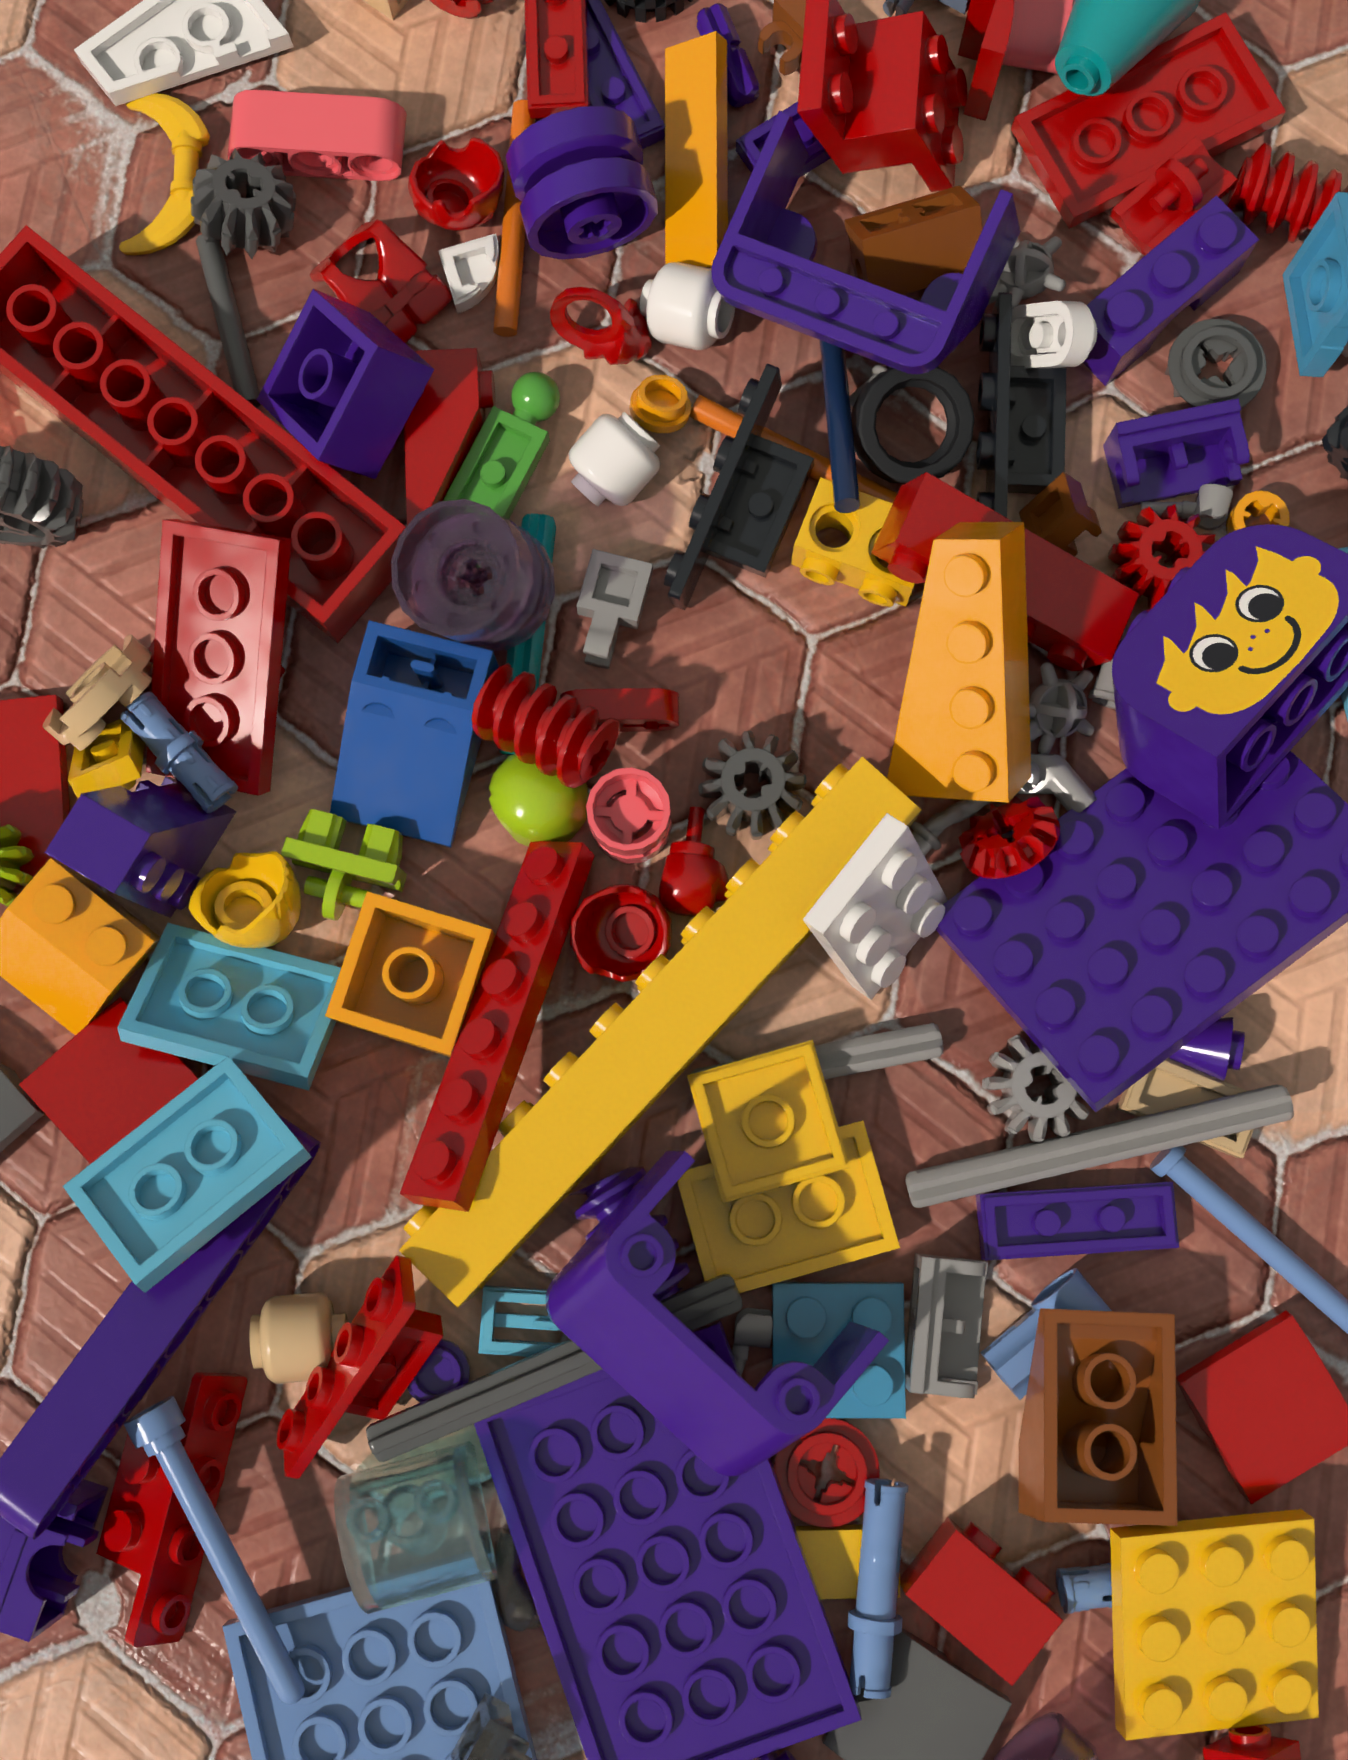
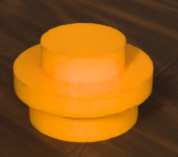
M652 375L645 378L633 391L629 410L634 421L644 429L655 433H672L680 430L687 424L691 412V402L685 386L679 380L668 375Z

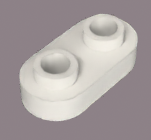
M1049 301L1015 306L1012 310L1010 366L1064 368L1076 367L1082 364L1093 349L1097 339V325L1088 306L1080 301Z

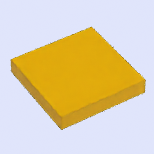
M813 1040L687 1075L723 1204L850 1167Z

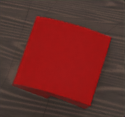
M1014 0L970 1L957 55L976 60L977 63L963 115L984 121L987 119L1011 33Z
M1287 1310L1176 1376V1381L1199 1426L1214 1442L1236 1487L1251 1505L1348 1446V1405L1293 1315Z

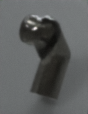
M498 1528L489 1563V1572L500 1618L505 1626L514 1631L522 1632L526 1628L535 1630L542 1625L531 1592L520 1574L522 1565L509 1528Z

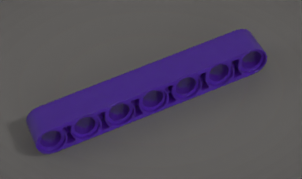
M278 1113L276 1114L311 1155V1158L146 1293L131 1281L1 1456L0 1517L31 1539L38 1538L60 1513L314 1160L321 1142Z

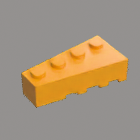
M959 522L933 540L887 779L906 796L1009 803L1031 778L1024 522Z

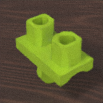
M310 809L300 829L298 838L286 837L281 855L292 859V864L330 874L328 880L309 875L304 885V894L323 898V918L339 920L346 905L362 908L368 890L351 886L352 880L399 892L403 891L407 874L399 867L403 846V835L399 831L375 824H367L359 855L339 850L347 821L335 814Z

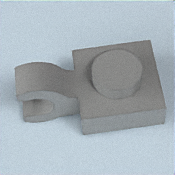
M596 549L592 550L576 606L578 615L592 618L583 653L586 654L585 664L609 669L616 645L619 625L638 629L653 575L652 563Z

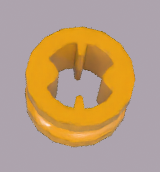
M1269 491L1248 493L1230 511L1226 519V533L1229 534L1245 528V521L1251 514L1254 517L1265 514L1269 518V524L1289 526L1290 516L1288 508L1278 495Z

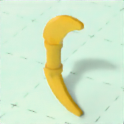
M159 93L127 102L125 105L130 110L146 114L159 123L172 142L174 180L170 183V197L153 222L139 234L120 243L119 250L125 255H143L162 250L176 243L196 224L194 223V217L191 215L193 179L196 177V170H199V158L202 156V147L208 145L210 134L200 116L189 105L178 98Z

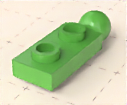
M541 372L526 373L515 382L511 393L512 405L515 409L513 414L495 406L492 407L437 511L440 521L494 547L550 442L548 431L535 426L536 422L545 421L554 415L559 407L560 391L556 382L550 376Z

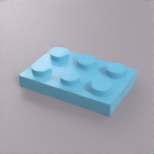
M167 923L117 1027L120 1040L214 1066L229 1056L244 1074L309 1090L336 1024L335 1020L325 1017L341 967L268 948L235 947L221 942L210 933Z
M227 1056L63 1185V1188L133 1283L146 1293L307 1162L311 1155L232 1059Z

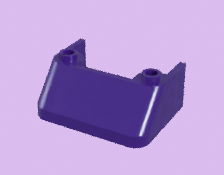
M779 111L713 260L711 275L716 289L728 304L902 372L923 374L935 369L980 322L1021 232L1013 193L1000 190L963 274H944L928 285L920 301L813 262L817 251V236L813 226L801 214L785 209L809 154L791 115Z
M666 1151L555 1276L546 1293V1309L551 1321L706 1465L721 1475L739 1476L754 1469L818 1427L889 1340L880 1331L850 1321L813 1366L800 1361L782 1362L774 1366L757 1386L752 1388L653 1296L671 1274L675 1264L676 1250L673 1239L668 1231L649 1213L695 1162L686 1151Z

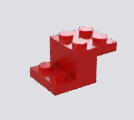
M806 0L797 112L842 174L912 163L930 192L954 187L955 165L962 162L964 155L963 136L958 126L959 107L966 105L968 91L965 73L962 68H956L952 62L945 37L942 34H936L924 11L855 24L853 16L850 13L846 14L837 0Z

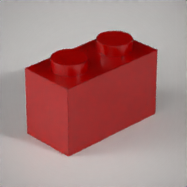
M947 1517L900 1576V1585L907 1597L1007 1683L1013 1686L1063 1622V1619L1049 1603L1055 1592L1024 1565L1015 1574L1000 1562L996 1556L1002 1550V1547L974 1522L970 1521L962 1529Z

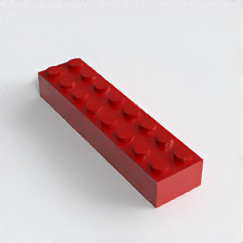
M26 225L0 253V372L182 519L292 539L286 602L338 644L417 552L407 527L327 463L318 461L298 440Z

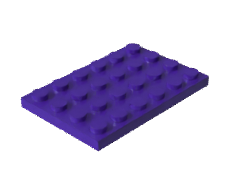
M1292 751L1281 760L1219 830L1138 781L1126 768L1093 792L1096 800L1081 813L1071 809L1058 818L1060 823L1058 841L1053 850L1037 865L1020 874L1006 878L989 879L979 877L943 904L945 906V913L936 931L1095 1113L1348 922V804Z
M721 1321L692 1331L740 1376ZM603 1369L474 1423L587 1760H751L862 1720L858 1701L852 1693L849 1676L770 1458L749 1472L739 1476H725L715 1472Z

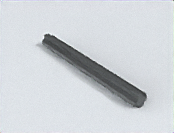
M730 1274L719 1275L659 1301L691 1331L738 1312L743 1307L742 1298ZM569 1339L371 1423L366 1428L368 1445L379 1462H385L597 1372L602 1368Z

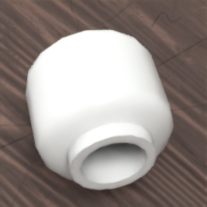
M681 262L667 263L657 272L654 280L649 279L645 283L640 297V311L643 316L647 317V324L651 335L657 341L693 350L708 349L717 339H722L728 334L734 318L735 307L728 304L716 289L712 280L711 268Z
M623 412L619 418L610 414H603L594 421L569 451L570 463L578 472L571 483L598 507L605 499L618 506L628 505L658 473L660 461L655 452L661 445L626 412Z

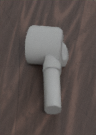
M1204 484L1199 489L1196 502H1141L1140 511L1150 506L1161 517L1168 505L1176 503L1179 518L1188 519L1192 515L1200 514L1201 521L1198 527L1205 530H1215L1226 520L1233 491L1219 484Z
M745 1308L736 1316L734 1344L731 1351L740 1376L748 1360L749 1346L770 1348L773 1324L772 1312L770 1310Z

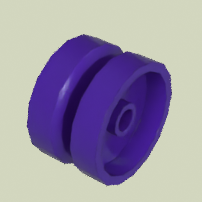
M586 106L554 113L526 128L512 141L506 154L507 167L515 196L522 201L520 211L529 246L541 256L556 259H576L611 251L632 241L645 231L658 214L657 197L649 172L642 166L643 150L635 122L624 111L607 106Z

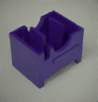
M83 1479L49 1527L34 1540L0 1517L1 1633L30 1642L64 1616L69 1599L78 1593L80 1586L75 1584L78 1575L72 1573L64 1563L63 1546L68 1542L83 1548L97 1539L99 1531L94 1528L108 1487Z

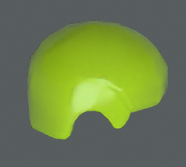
M516 754L508 756L492 775L489 785L491 793L489 801L492 810L503 827L520 844L529 846L530 842L535 841L566 842L575 836L587 820L586 804L589 790L586 783L576 788L566 787L561 784L557 775L549 776L541 773L536 763H524L518 759Z

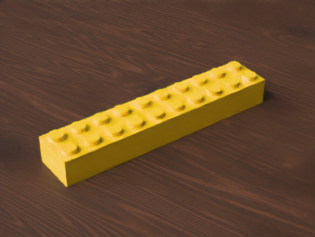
M863 756L850 770L842 763L837 765L816 788L815 793L817 795L811 802L814 808L809 814L804 817L797 810L794 811L771 836L770 840L772 843L768 847L771 854L762 864L759 865L751 858L729 880L725 886L728 890L724 895L728 900L716 913L708 906H705L688 923L680 934L683 937L681 943L685 946L670 961L663 954H660L635 981V984L638 986L637 989L640 991L639 995L625 1009L617 1002L614 1003L589 1030L596 1038L593 1044L579 1058L571 1051L568 1052L543 1079L550 1087L547 1093L535 1105L531 1102L527 1103L525 1100L522 1101L502 1121L498 1131L504 1138L488 1156L469 1212L424 1205L404 1226L403 1230L411 1237L399 1251L405 1257L410 1258L411 1263L457 1308L472 1299L810 937L812 932L802 919L886 813L909 828L911 827L921 809Z

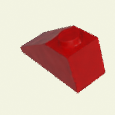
M477 348L414 351L434 368L422 396L417 401L404 425L407 529L417 551L429 550L442 522L437 515V511L485 422V408H492L496 404L493 370H483Z

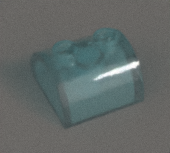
M470 1441L345 1474L337 1478L334 1490V1509L341 1556L352 1593L359 1607L365 1613H374L498 1579L475 1448Z

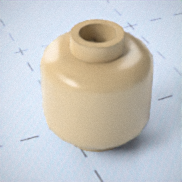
M320 1292L281 1295L269 1298L265 1302L261 1314L252 1315L250 1320V1354L253 1368H263L266 1377L277 1384L308 1381L315 1367L327 1368L337 1335L341 1327L348 1322L347 1314H334L333 1304L329 1297Z

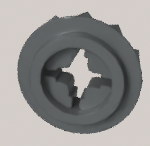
M1207 319L1190 325L1175 339L1169 350L1165 375L1170 377L1173 384L1174 397H1182L1191 407L1239 398L1242 410L1258 394L1264 383L1267 369L1266 358L1257 338L1245 327L1225 319ZM1206 357L1213 364L1221 360L1225 362L1231 357L1233 358L1222 375L1224 382L1216 375L1208 379L1204 377L1200 380L1198 378L1206 365Z

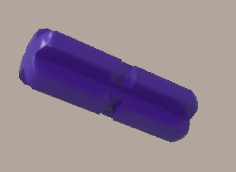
M716 3L711 7L701 9L697 14V29L700 36L717 31L727 40V99L729 104L735 108H740L745 104L753 103L759 97L758 90L760 84L745 49L739 47L741 40L727 7L721 3Z

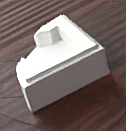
M496 233L438 250L457 314L465 312L481 302L497 280L500 249Z

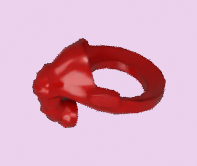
M573 287L566 288L559 293L550 308L551 324L558 335L570 344L582 349L585 359L605 358L610 365L628 364L633 360L638 361L648 355L652 347L647 320L641 314L637 301L629 298L623 306L620 301L597 289ZM578 300H588L600 304L609 312L612 317V324L599 330L580 326L567 313V305Z

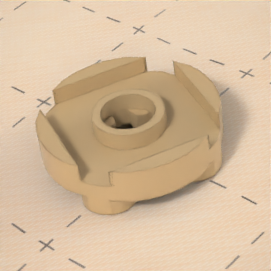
M130 634L124 637L123 651L116 645H113L98 658L65 693L73 702V705L63 715L53 708L46 717L43 728L62 745L71 743L79 751L84 750L103 731L107 723L102 718L117 701L126 707L147 688L152 680L147 675L153 666L149 661L152 653L133 635Z

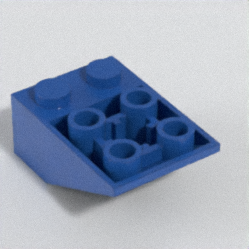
M369 620L351 681L330 813L343 817L349 823L367 827V824H375L397 830L405 837L452 848L482 740L473 731V706L487 679L499 668L494 652Z

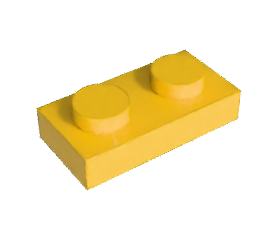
M121 719L107 724L98 737L84 750L79 751L74 746L68 782L77 798L82 793L122 786L130 790L135 786L136 779L141 778L145 743Z

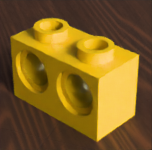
M820 477L794 543L791 565L799 567L800 573L813 582L823 585H834L835 581L859 589L858 594L873 604L891 607L894 603L906 607L915 583L896 577L888 568L883 567L877 561L875 555L871 554L893 503L859 491L860 507L851 513H840L834 508L832 481ZM825 528H836L846 535L848 543L837 548L827 547L818 540L816 534Z

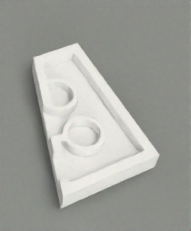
M143 0L79 45L74 51L82 65L112 103L118 106L293 48L294 46L289 33L262 0Z

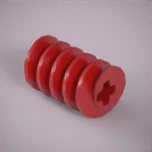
M1263 143L1251 157H1246L1236 177L1238 180L1234 188L1230 190L1225 204L1231 211L1238 203L1244 205L1242 222L1247 227L1261 212L1266 213L1265 233L1269 235L1284 220L1290 222L1288 242L1294 244L1307 229H1313L1336 192H1341L1342 173L1340 170L1333 169L1317 183L1319 165L1318 162L1310 160L1297 174H1294L1295 155L1289 151L1284 153L1271 166L1272 147L1268 143ZM1348 186L1342 192L1348 193Z
M509 663L500 666L490 675L481 688L473 706L472 727L479 738L488 741L494 740L499 749L510 753L515 752L518 759L524 763H536L541 773L549 776L557 775L561 784L566 787L576 788L581 786L601 771L618 739L620 731L618 720L609 718L596 730L599 719L598 709L587 706L575 718L578 707L576 697L566 694L555 704L557 690L554 685L544 683L535 691V675L526 671L516 676L512 681L513 668Z

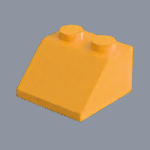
M50 858L7 907L0 918V976L76 1035L100 1014L154 951L160 936L87 877L60 861Z

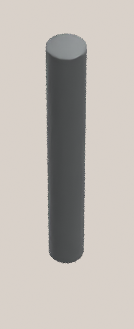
M201 234L196 238V244L233 389L258 408L261 406L257 401L260 392L221 241L205 243L204 236Z

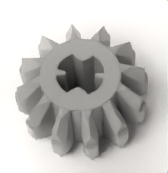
M1019 1035L1009 1038L1007 1040L1008 1048L1013 1059L999 1052L992 1053L989 1057V1062L992 1066L1004 1074L1003 1077L994 1076L982 1080V1088L1001 1090L1003 1098L991 1102L987 1106V1110L991 1115L1003 1113L1008 1109L1013 1111L1006 1121L1004 1128L1009 1134H1017L1028 1120V1134L1033 1142L1044 1141L1047 1133V1123L1058 1137L1069 1135L1070 1125L1064 1112L1078 1120H1085L1089 1115L1088 1109L1075 1100L1076 1095L1080 1094L1032 1039L1029 1048L1025 1040ZM1033 1068H1036L1035 1076L1047 1074L1052 1084L1044 1090L1047 1101L1043 1104L1041 1096L1030 1098L1026 1093L1025 1087L1033 1082V1077L1030 1073Z

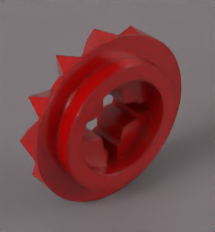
M1014 796L1009 803L999 807L990 803V811L984 816L971 817L970 829L958 837L962 848L960 856L970 872L983 878L998 879L1020 874L1037 865L1053 850L1060 835L1059 820L1052 806H1045L1038 796L1028 798L1024 802L1017 796ZM1012 830L1014 832L1012 834L1014 841L1009 843L1007 838L1003 839L1001 835Z
M825 1418L818 1427L778 1452L775 1457L774 1470L789 1511L801 1521L813 1526L837 1527L858 1518L864 1513L865 1480L870 1478L880 1479L878 1457L871 1442L858 1428L844 1419ZM835 1444L837 1445L835 1450L837 1455L836 1466L844 1472L846 1477L853 1479V1481L850 1483L843 1479L840 1482L829 1480L825 1489L821 1488L819 1496L816 1498L814 1497L817 1490L815 1486V1473L809 1470L807 1465L801 1463L800 1460L804 1459L809 1462L812 1459L823 1461L827 1452L831 1453Z

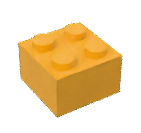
M367 891L325 1017L451 1057L496 934L492 929Z

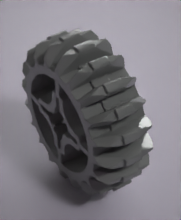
M0 446V543L36 546L44 549L46 545L58 547L74 540L77 526L81 524L84 501L82 499L83 485L67 469L59 468L54 461L39 459L34 453L20 452L14 450L11 446Z

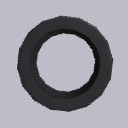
M938 366L923 374H908L895 368L880 372L862 388L852 407L851 417L855 453L871 473L889 483L906 484L925 472L938 479L944 477L962 461L972 442L975 416L969 394L954 375ZM905 387L923 388L934 394L943 405L947 418L946 436L939 449L928 458L917 462L900 461L889 455L880 444L876 432L877 413L883 401L894 391Z

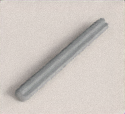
M1278 1084L1071 1133L1065 1137H1054L1045 1139L1042 1142L1024 1144L912 1171L906 1175L905 1182L912 1205L916 1208H922L1289 1121L1294 1117L1293 1103L1286 1087Z

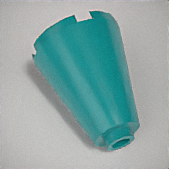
M1075 0L1055 58L1056 71L1067 89L1079 95L1097 96L1103 94L1195 12L1200 0Z

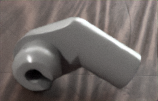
M1031 754V778L1020 789L1018 794H1053L1067 811L1073 809L1079 813L1096 800L1093 791L1063 757L1057 754Z

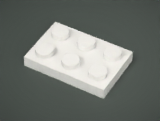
M886 813L802 920L850 985L872 1000L881 987H889L899 977L906 963L905 956L919 938L928 937L936 930L945 913V906L943 904L948 899L909 827Z

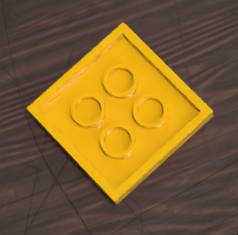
M1302 1509L1183 1520L1177 1521L1178 1526L1133 1525L1110 1528L1115 1728L1126 1741L1319 1718L1315 1524L1312 1516Z

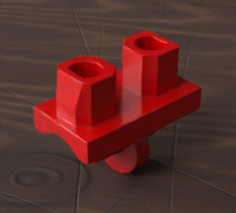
M1195 136L1113 207L1110 217L1123 229V235L1141 254L1147 255L1216 195L1220 199L1234 188L1238 179L1230 171L1216 163L1206 150L1204 144Z

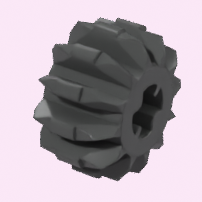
M235 148L230 156V160L226 161L211 154L207 169L196 170V177L193 179L191 215L194 217V223L201 225V233L204 236L205 243L221 241V246L226 256L235 248L245 249L250 258L253 259L259 246L275 253L277 246L280 244V238L290 236V231L294 227L293 211H295L296 195L293 191V185L286 182L282 165L265 167V161L261 152L250 160L242 158Z
M744 731L742 734V750L740 751L735 748L732 742L724 738L718 743V750L725 762L707 757L702 763V770L715 779L706 780L699 784V796L718 798L707 808L706 815L713 821L729 812L731 816L727 822L726 833L730 836H735L740 829L742 821L750 822L751 838L753 840H760L763 835V819H767L772 828L777 830L786 820L780 809L793 813L796 810L800 812L803 801L789 791L804 788L807 782L806 775L799 772H787L797 763L798 754L795 750H791L776 758L774 754L777 750L779 738L773 734L768 736L763 749L754 748L755 736L753 732ZM745 774H758V783H761L763 780L768 782L767 785L762 786L760 797L748 798L746 797V788H743L741 791L736 789V786L743 784Z

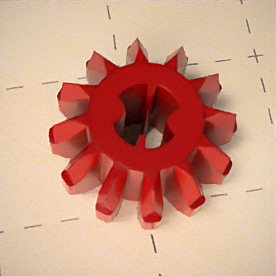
M1176 503L1168 505L1161 517L1150 506L1144 508L1137 516V523L1125 521L1117 531L1120 543L1113 544L1108 552V559L1120 565V567L1113 572L1111 578L1122 584L1129 583L1132 586L1131 589L1139 593L1138 599L1142 595L1148 597L1147 606L1150 611L1167 593L1175 575L1184 567L1191 568L1216 542V534L1198 535L1195 529L1201 521L1200 514L1190 516L1185 523L1179 521ZM1156 551L1165 553L1167 558L1164 560V563L1172 561V566L1167 568L1160 565L1158 562L1162 556L1159 555L1154 558L1153 554Z

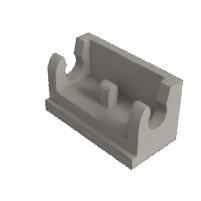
M915 1253L905 1354V1388L910 1393L958 1398H975V1395H977V1371L985 1279L988 1270L987 1261Z

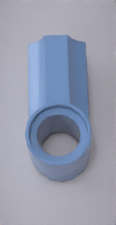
M1077 1268L1070 1269L1047 1285L1032 1301L1031 1306L1033 1309L980 1352L999 1378L1019 1400L1027 1394L1040 1308L1112 1311Z

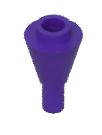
M1233 1017L1220 1018L1169 1058L1224 1081L1227 1069H1240L1245 1032L1233 1030Z

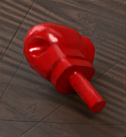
M701 807L689 808L686 841L671 843L670 852L666 857L660 881L659 900L667 911L676 915L695 917L705 906L712 910L715 903H721L727 899L724 896L728 890L725 886L729 882L726 869L720 862L714 859V847L701 843L705 809Z

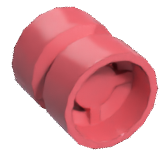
M630 767L615 769L602 776L593 786L588 797L586 809L588 824L599 849L612 860L626 864L642 863L658 855L667 844L672 829L669 795L662 783L649 772Z

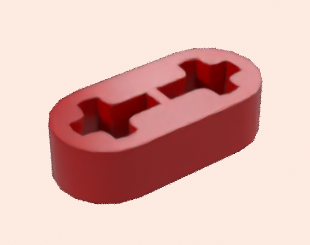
M662 688L575 689L563 692L560 695V699L566 694L577 698L578 707L575 718L587 706L598 709L599 719L596 730L609 718L619 721V732L672 730L680 725L679 694L673 690Z

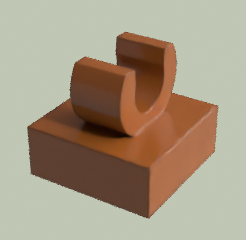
M774 0L772 22L763 27L759 34L758 51L762 55L778 44L783 45L788 50L780 57L779 72L784 76L795 72L801 64L806 0Z
M1062 472L1019 511L1021 522H1024L1025 529L1074 557L1078 554L1075 538L1085 530L1095 537L1102 533L1096 512L1091 507H1088L1081 483L1065 472Z

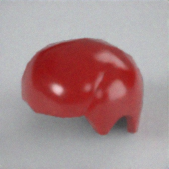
M471 138L469 143L461 149L452 148L444 140H441L426 157H422L415 162L408 178V190L417 212L429 223L448 230H469L485 224L493 217L503 192L505 168L499 152L481 138Z
M629 884L610 885L586 897L571 919L570 946L581 966L590 974L605 976L620 982L636 980L660 954L665 956L671 947L672 919L656 895L638 886Z

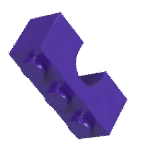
M1217 195L1087 304L1097 325V339L1093 349L1083 363L1105 387L1147 352L1161 331L1182 310L1189 305L1195 311L1235 277L1258 243L1259 238Z

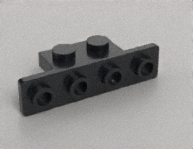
M999 292L992 313L983 314L979 332L980 352H989V372H981L978 385V410L988 411L987 432H979L976 449L977 470H986V492H978L976 500L1007 518L1008 493L1039 494L1062 472H1065L1067 368L1010 366L1012 293Z
M768 363L760 380L751 378L744 389L738 407V414L744 416L735 438L726 435L719 447L713 470L718 472L719 476L711 494L701 493L695 503L689 520V528L695 530L686 553L677 550L668 566L664 585L670 587L668 597L673 606L682 610H686L709 555L762 577H767L814 467V458L760 437L782 386L780 369Z

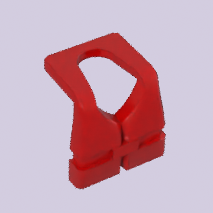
M378 219L366 222L358 227L309 274L314 282L325 281L339 300L370 312L405 344L416 334V324H427L453 300L450 289L437 274L432 276L425 268L428 264L406 245L386 223ZM373 237L379 256L377 279L363 280L342 273L335 266L353 247Z

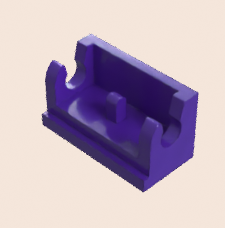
M1239 398L1116 423L1103 448L1118 509L1140 505L1141 502H1155L1198 493L1200 487L1204 484H1219L1226 487L1238 485L1242 480L1240 464L1249 463L1250 461L1248 442L1240 415L1241 406Z

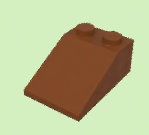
M1040 1308L1019 1438V1513L1042 1522L1178 1526L1175 1314Z

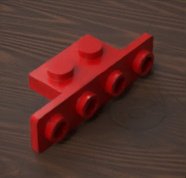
M396 1255L383 1276L373 1279L366 1292L363 1306L351 1323L346 1322L341 1327L327 1368L317 1366L313 1369L309 1376L305 1393L294 1409H287L283 1414L277 1432V1446L280 1450L284 1451L285 1477L295 1479L301 1477L345 1412L379 1420L387 1417L444 1336L441 1315L415 1309L416 1299L410 1258Z
M197 1372L191 1379L183 1410V1416L186 1421L181 1424V1427L186 1436L180 1441L216 1509L248 1380L246 1377L236 1373ZM127 1434L96 1554L141 1574L125 1635V1642L135 1647L179 1642L183 1637L190 1615L191 1603L205 1552L156 1456L148 1457L143 1446L135 1448Z

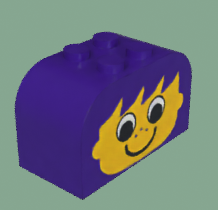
M1273 524L1245 527L1233 531L1216 541L1191 568L1184 567L1173 578L1167 593L1150 611L1144 610L1136 616L1127 631L1126 637L1121 641L1114 654L1112 679L1120 754L1126 768L1138 781L1218 830L1226 823L1348 687V553L1292 527Z

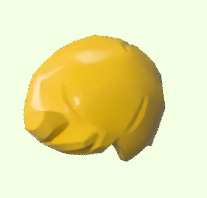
M277 851L235 853L228 868L217 867L198 881L189 901V911L204 929L221 942L241 948H265L274 946L286 939L297 924L301 910V894L297 877L286 859Z

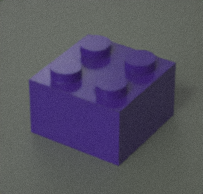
M312 289L257 401L318 461L376 479L385 460L393 450L395 442L413 408L422 396L434 368L370 312Z

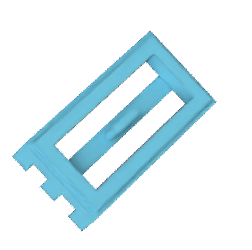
M485 1285L483 1287L478 1354L529 1357L559 1344L493 1339L494 1327L561 1331L551 1321L549 1316L495 1312L496 1301L546 1305L548 1289Z

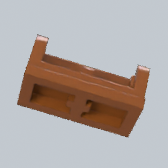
M960 185L844 220L856 278L902 295L925 289L933 280L944 274H963L983 230L980 204Z

